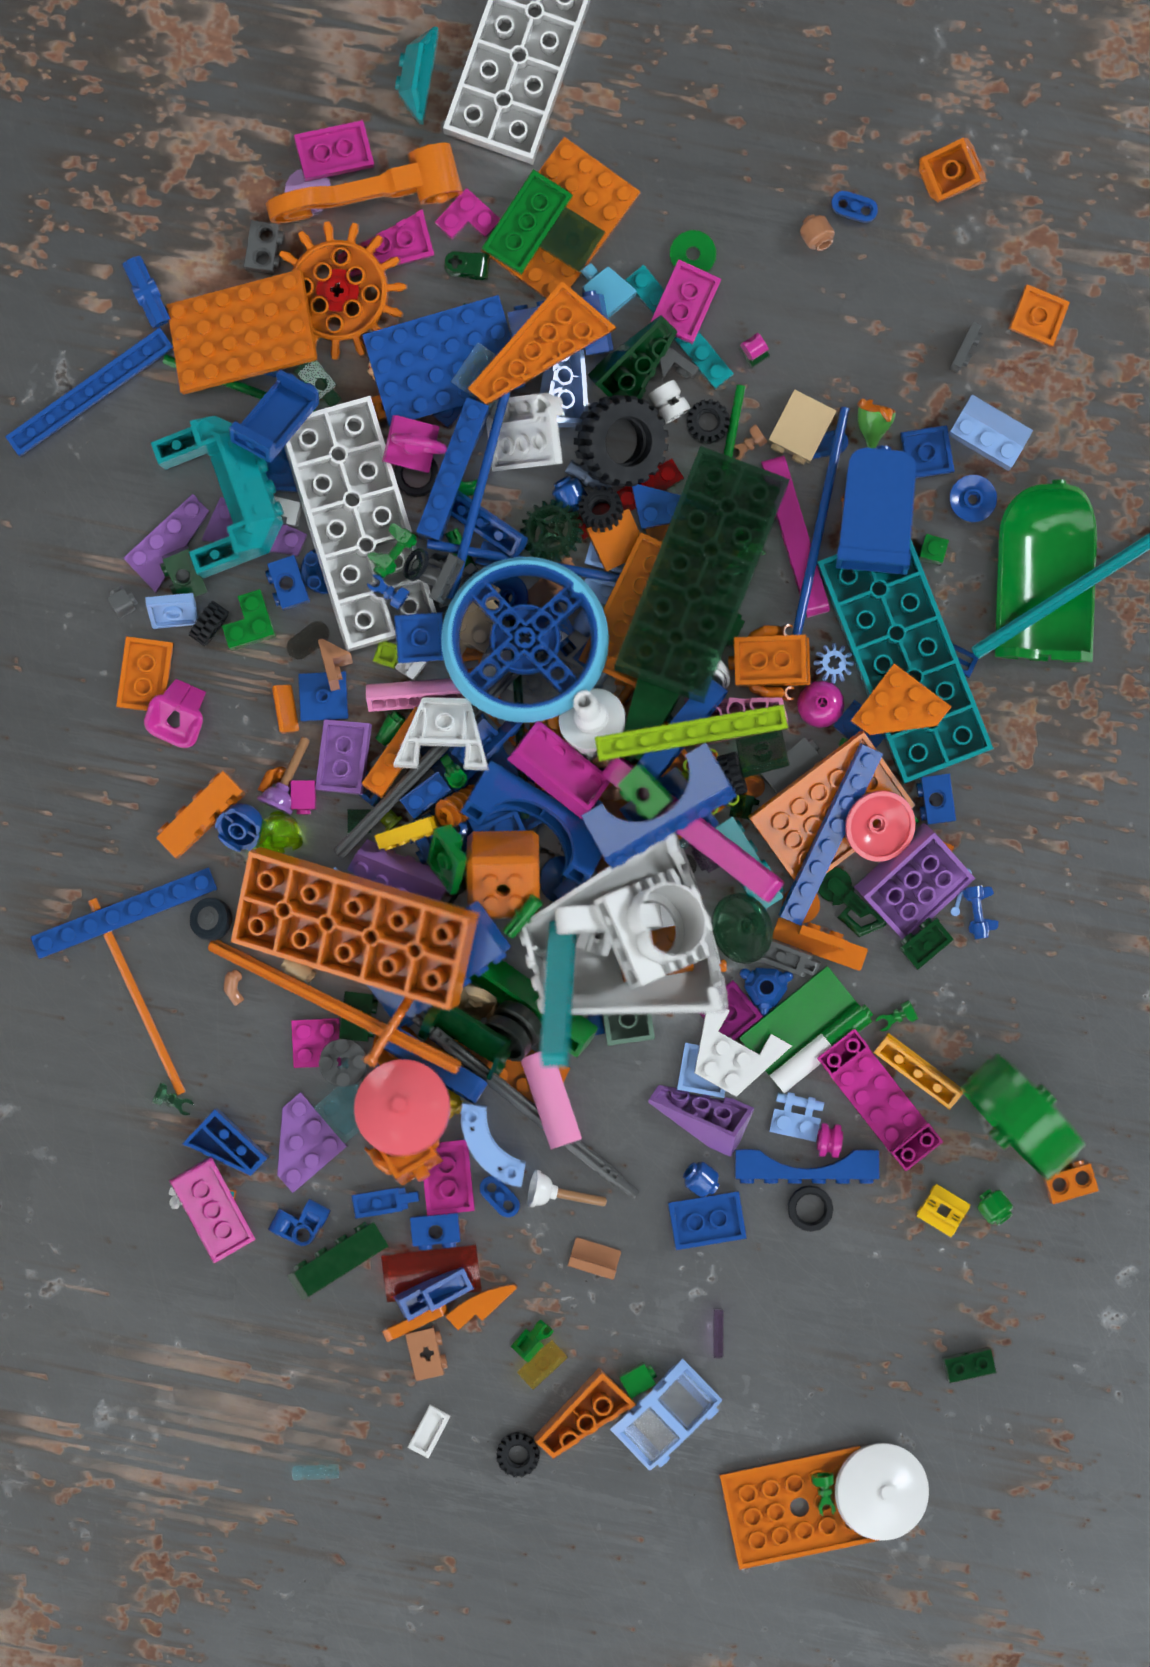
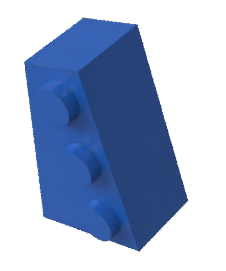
M218 1108L214 1109L183 1142V1145L250 1176L269 1158L256 1143Z

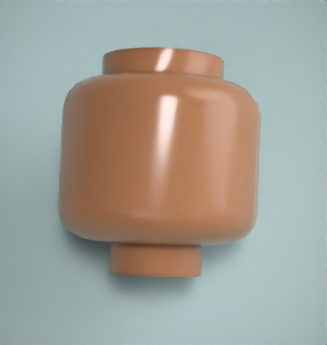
M810 215L803 220V225L800 228L802 238L812 250L822 251L833 243L835 232L825 216Z

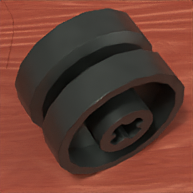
M512 1000L502 1002L494 1011V1015L484 1023L487 1027L512 1041L508 1049L511 1052L508 1060L521 1061L531 1050V1046L535 1045L542 1037V1024L537 1016L524 1005Z

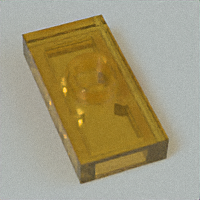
M551 1340L529 1363L527 1362L517 1373L534 1390L568 1356Z

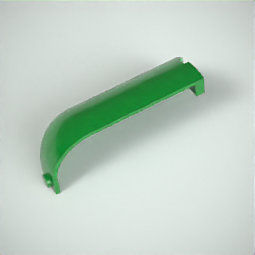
M1052 480V484L1035 485L1023 490L1010 502L1003 514L999 531L996 631L1096 568L1097 526L1092 504L1082 489L1066 484V480ZM1095 585L995 649V657L1015 660L1026 658L1029 661L1048 662V657H1051V660H1063V662H1093Z

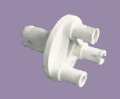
M593 688L590 692L581 691L577 693L573 701L574 707L559 715V727L564 739L589 761H592L597 756L594 738L624 732L627 721L620 700L611 692L599 688Z

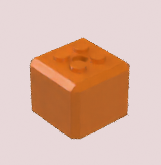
M473 831L467 837L466 872L468 906L479 901L491 919H512L516 914L515 910H519L531 894L540 899L539 835L534 831ZM499 885H507L510 889L507 892H500L497 890V887Z

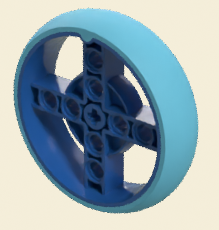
M514 557L497 561L482 568L460 587L445 614L441 645L443 659L450 678L470 703L483 712L499 719L521 723L538 722L567 712L574 707L573 701L577 693L581 691L590 692L593 689L606 663L609 631L600 601L588 584L577 574L561 564L536 557ZM532 576L552 581L562 586L563 589L542 608L528 604L511 607L491 585L511 577ZM490 600H497L499 607L495 610H490L486 607V604ZM474 602L493 622L489 637L492 653L469 673L461 655L460 628L467 609ZM560 602L566 604V611L563 613L556 612L554 610L555 604ZM581 606L589 623L591 644L586 665L577 678L557 657L561 645V635L558 626ZM506 617H512L516 623L508 628L502 624V621ZM541 618L547 619L550 623L545 629H540L536 625V622ZM521 635H523L524 637H527L528 635L531 636V637H529L530 643L527 644L526 642H523V643L521 644V643H520V641H521V637H520V636H521ZM506 650L512 651L514 653L513 659L510 661L503 660L501 658L502 652ZM538 652H545L548 655V659L545 662H538L534 657ZM488 666H492L497 670L496 674L492 677H487L483 674V670ZM555 669H560L564 672V677L560 680H555L551 677V672ZM508 671L520 675H530L539 672L559 695L538 703L519 704L501 700L486 691Z

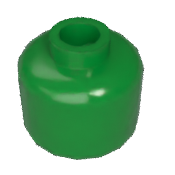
M989 1189L979 1197L981 1201L977 1209L989 1224L996 1223L999 1226L1013 1215L1011 1213L1013 1204L1003 1191L996 1190L992 1192Z

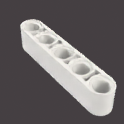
M642 904L641 918L644 924L650 928V931L663 928L660 904ZM570 906L554 910L557 934L606 933L595 906Z

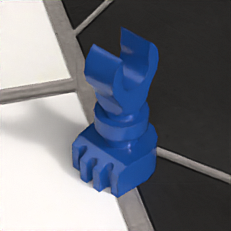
M373 575L380 582V585L373 587L367 583L368 589L372 592L383 594V597L387 600L391 599L390 605L399 610L408 598L410 591L400 588L396 592L393 586L388 587L384 583L381 576Z

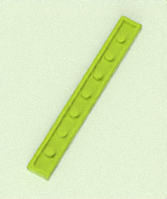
M784 705L597 736L594 739L598 761L785 730L788 729Z

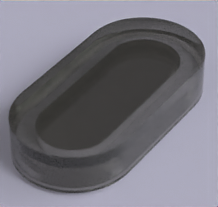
M319 621L309 624L288 641V654L296 660H303L320 648L319 639L328 641L330 636L328 627Z

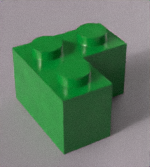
M261 589L239 595L238 600L244 619L222 626L231 651L276 637Z

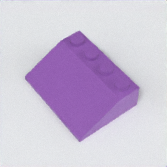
M923 823L915 830L911 843L902 853L891 860L881 861L854 887L903 939L909 933L915 935L921 929L919 925L929 917L932 919L976 878L936 833Z

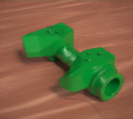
M395 523L390 525L389 532L396 539L397 543L389 554L376 552L367 554L370 561L376 564L373 571L383 579L389 574L394 573L397 566L394 561L405 547L411 548L417 543V537L406 528H401Z

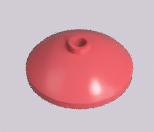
M890 791L870 792L858 799L851 807L845 823L846 837L852 849L861 857L877 862L891 860L902 853L913 839L915 833L913 810L908 802L896 793ZM875 819H878V820H879L878 825L873 826V825H872L873 821H874Z

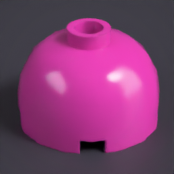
M814 681L810 685L805 686L799 694L797 701L798 712L802 720L809 726L816 728L829 727L835 724L842 716L845 707L844 697L840 689L827 681Z

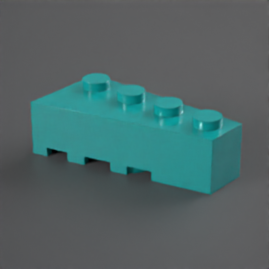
M732 816L715 827L771 871L764 859L761 861L757 856V847L751 839L747 840L744 835L745 829L738 819L735 821ZM738 881L758 913L784 898L781 894L784 892L783 887L769 903Z

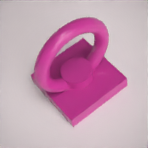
M393 415L382 462L429 473L433 455L444 454L447 451V447L444 444L437 442L440 427Z

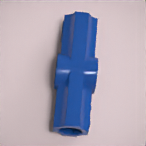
M139 255L126 260L122 265L133 286L131 287L140 307H143L150 325L154 329L167 324L170 317L160 298L162 297L153 277H150L143 259Z

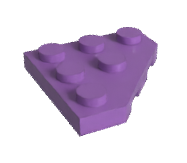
M302 1092L282 1108L277 1175L294 1193L347 1147L345 1142Z

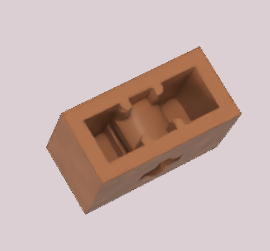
M431 1326L406 1333L405 1336L416 1381L444 1375V1369L448 1368L445 1354H440L439 1345H443L440 1331H435V1327ZM424 1347H428L429 1351H434L430 1359H427L426 1355H421L424 1352Z

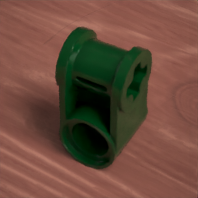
M452 251L445 257L444 268L446 273L452 277L481 281L488 280L490 255L478 252ZM453 260H458L459 265L457 268H452L451 263Z

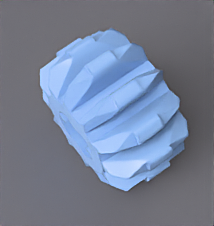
M832 643L831 651L824 645L822 648L826 655L817 652L816 656L822 659V661L816 660L813 662V665L822 667L817 669L815 673L817 675L822 672L825 673L822 681H826L828 676H831V683L835 684L836 676H838L839 680L843 682L845 677L842 672L846 675H851L852 673L851 670L846 668V666L851 667L854 665L853 661H846V659L852 656V653L848 652L843 655L842 652L846 648L844 645L840 647L839 651H836V643ZM831 657H834V660L836 658L839 660L838 669L828 666Z

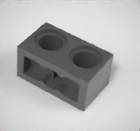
M251 220L244 264L246 271L274 275L275 268L279 269L281 257L277 254L278 245L282 246L284 240V231H281L279 224ZM265 231L273 233V237L269 241H262L260 236ZM262 254L269 256L268 263L264 265L257 263V258Z

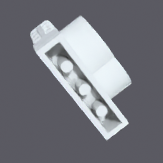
M672 868L593 901L630 990L696 963L710 955L708 944L704 938L706 932L712 930L710 917L705 912L701 902L700 893L694 885L688 888L682 885L679 876ZM644 901H652L662 905L673 918L676 936L673 946L666 954L653 946L650 939V928L642 921L641 907Z

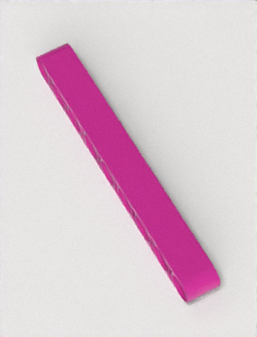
M623 757L611 759L601 774L618 787L617 785L635 766ZM641 787L639 790L641 799L647 800L649 798V791L645 787ZM674 797V800L657 816V818L670 811L679 802V800ZM701 817L690 823L685 829L676 832L769 903L784 885L783 880Z

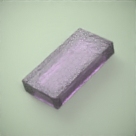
M713 1308L714 1358L723 1357L724 1311L722 1308Z

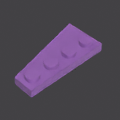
M192 494L124 557L127 563L155 593L158 592L166 578L160 566L163 563L162 556L188 545L209 514L208 509Z
M222 497L219 498L202 541L216 542L230 536L227 527L233 525L225 499ZM282 524L270 552L299 556L308 535Z

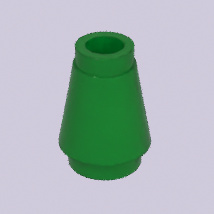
M395 710L391 714L388 713L375 739L382 745L387 746L406 718Z

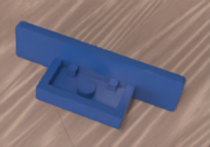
M482 716L476 720L486 761L502 749L509 737L517 734L523 723L506 720L496 730ZM451 746L448 750L463 764L461 768L467 776V782L464 786L460 787L464 788L470 782V778L480 770H465L466 747Z

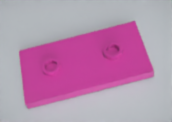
M211 1157L169 1180L214 1264L256 1240Z

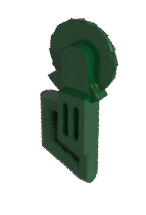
M834 867L826 873L818 893L823 899L832 902V905L844 903L847 906L837 918L859 938L882 929L888 924L854 893L855 887L852 886L851 877L845 870ZM851 910L859 918L871 914L876 921L860 926L848 913Z

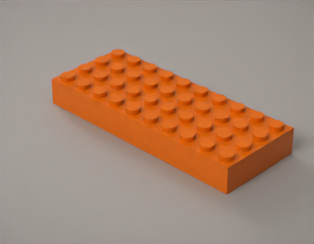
M259 847L249 851L231 942L450 1010L459 1005L479 913Z

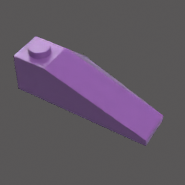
M658 1085L648 1103L706 1146L730 1157L739 1145L754 1111L753 1107L732 1098L725 1097L724 1100L710 1098V1095H692L688 1091L677 1090V1088Z

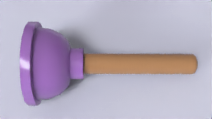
M301 737L281 782H277L276 787L267 788L261 796L258 795L257 800L289 815L292 814L291 795L288 794L290 790L289 785L310 742L308 738Z

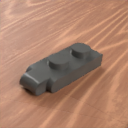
M762 935L754 956L756 960L805 977L806 974L815 976L821 964L820 961L813 959L814 955L812 953Z

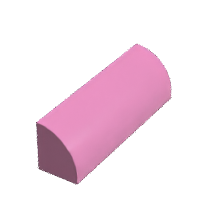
M451 678L366 685V701L369 712L418 708L423 697L463 698V695Z
M541 1051L526 1056L521 1060L550 1149L581 1140L582 1137L558 1067L543 1068L541 1064Z

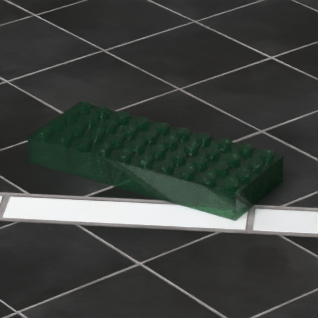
M700 446L616 659L614 670L704 704L786 494L790 479Z

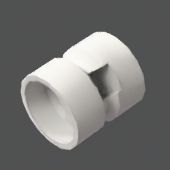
M675 380L661 385L648 395L653 405L660 408L659 415L664 418L666 424L676 420L691 409L685 397L679 396L681 390Z

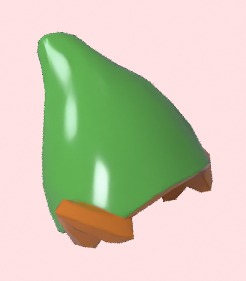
M861 399L857 403L859 429L864 436L867 446L876 449L880 439L894 422L896 411L885 406L872 404L873 400Z

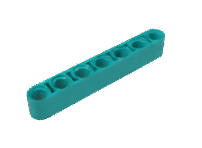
M550 921L541 1038V1064L543 1068L566 1067L569 1063L577 934H557L556 921Z

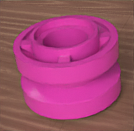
M822 1123L821 1129L818 1130L817 1138L819 1156L825 1157L829 1152L832 1158H838L843 1142L841 1125L835 1124L830 1129L827 1123Z

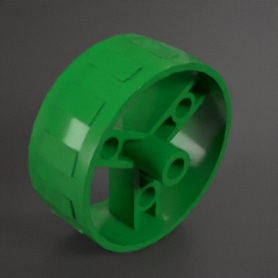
M998 1053L990 1060L988 1059L960 1087L966 1098L993 1127L988 1133L990 1137L1004 1151L1011 1146L1047 1181L1055 1174L1057 1175L1086 1146L1074 1129L1052 1106L1057 1101L1056 1098L1042 1084L1035 1088L1014 1066Z

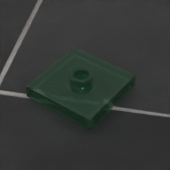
M565 206L541 243L540 248L580 273L605 235V231Z
M782 730L735 739L744 778L790 766Z

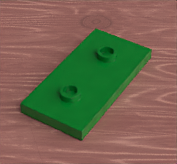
M533 169L482 246V250L522 275L572 199L573 194Z

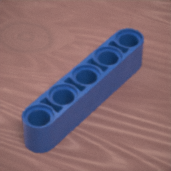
M707 677L669 724L710 717L724 700L728 691L712 678ZM685 747L645 753L637 765L642 764L656 780H659Z
M399 1027L396 1028V1029H398V1030H400V1031H402V1032H404V1033L410 1035L409 1033H407L406 1031L402 1030L401 1028H399ZM390 1041L384 1047V1050L401 1060L417 1061L428 1066L442 1079L449 1090L472 1104H476L488 1085L486 1081L462 1066L457 1074H453Z

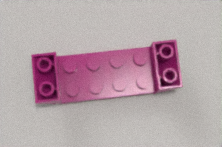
M853 1029L817 1059L902 1168L907 1171L942 1144L943 1141L875 1057L859 1033Z

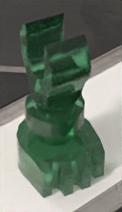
M160 1082L152 1103L161 1106L162 1102H164L167 1107L173 1106L177 1108L182 1115H190V1113L182 1109V1104L187 1102L194 1105L193 1101L188 1098L175 1097L176 1094L173 1093L171 1095L167 1094V1085Z

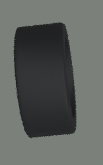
M434 458L430 468V480L426 485L418 488L411 487L405 482L403 478L404 467L395 466L394 474L397 484L405 494L421 497L431 493L439 472Z
M810 1185L796 1190L790 1197L787 1207L789 1217L794 1225L801 1230L810 1232L821 1230L831 1220L834 1209L829 1195L821 1188ZM809 1194L821 1198L825 1208L821 1219L812 1223L800 1219L796 1210L800 1198Z

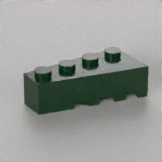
M366 1221L354 1228L356 1233L347 1237L344 1234L333 1241L335 1246L329 1250L325 1246L313 1254L315 1256L313 1260L307 1263L305 1259L293 1267L295 1271L287 1275L302 1300L315 1294L389 1247L374 1222L369 1225Z

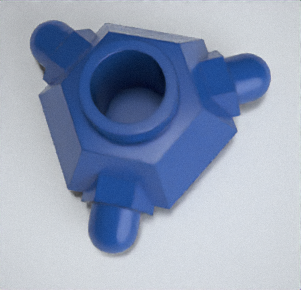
M746 968L741 969L740 977L746 983L744 987L753 1005L759 1008V1012L763 1017L770 1012L772 1007L777 1006L788 989L787 982L793 979V973L788 971L782 973L778 969L755 968L752 971Z

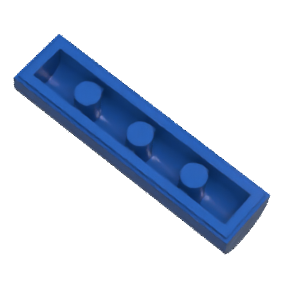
M459 490L451 516L466 525L472 499ZM480 505L474 532L510 557L514 558L519 555L525 548L528 538Z

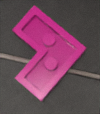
M466 188L435 221V224L452 240L467 223L486 239L494 230L500 218Z

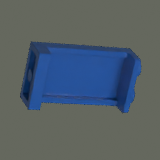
M280 369L276 373V382L240 424L235 421L229 427L231 442L269 463L273 461L319 405V393L312 384L305 383L297 379L293 374L286 373Z

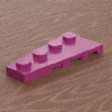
M422 209L387 230H383L374 237L358 244L367 248L373 238L377 235L384 238L383 242L373 255L380 263L392 257H399L401 262L397 266L435 256ZM346 251L337 255L339 264L346 262L348 257ZM358 268L354 269L350 277L361 276L362 271Z

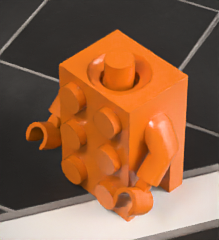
M791 624L781 627L777 625H764L751 631L748 637H734L735 656H728L729 670H735V685L740 688L749 687L752 693L764 698H782L784 701L794 700V697H788V690H794L793 686L811 684L809 637H806V635H787L785 629L792 628ZM773 686H788V687H783V688H781V687H773Z
M439 1139L428 1149L409 1156L389 1155L375 1147L371 1150L367 1147L364 1148L374 1166L386 1175H393L402 1186L415 1178L418 1182L425 1180L430 1176L428 1170L443 1162L436 1149L439 1146Z

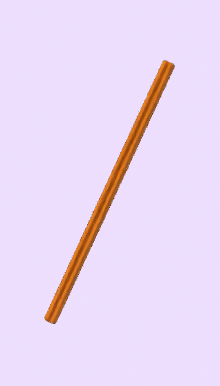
M220 940L210 941L208 945L210 952L378 1036L382 1034L387 1026L386 1023ZM398 1029L394 1031L389 1039L390 1042L453 1074H457L461 1068V1061Z

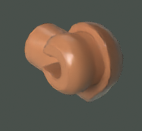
M236 969L225 975L223 987L224 992L234 1006L245 1000L237 990L242 974Z

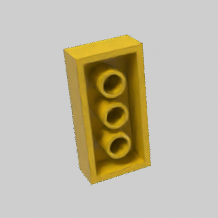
M436 815L374 836L378 848H384L386 851L397 847V844L401 846L411 841L431 836L434 833V829L441 827Z

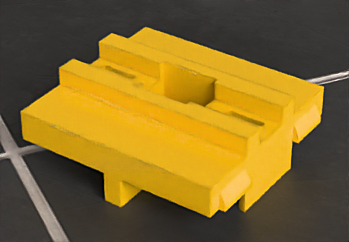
M935 1184L917 1211L916 1216L952 1237L971 1205L938 1184ZM941 1204L950 1208L946 1217L937 1213V1209Z

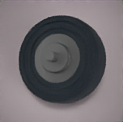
M204 898L196 903L191 911V929L201 939L208 941L218 940L231 927V910L220 899Z

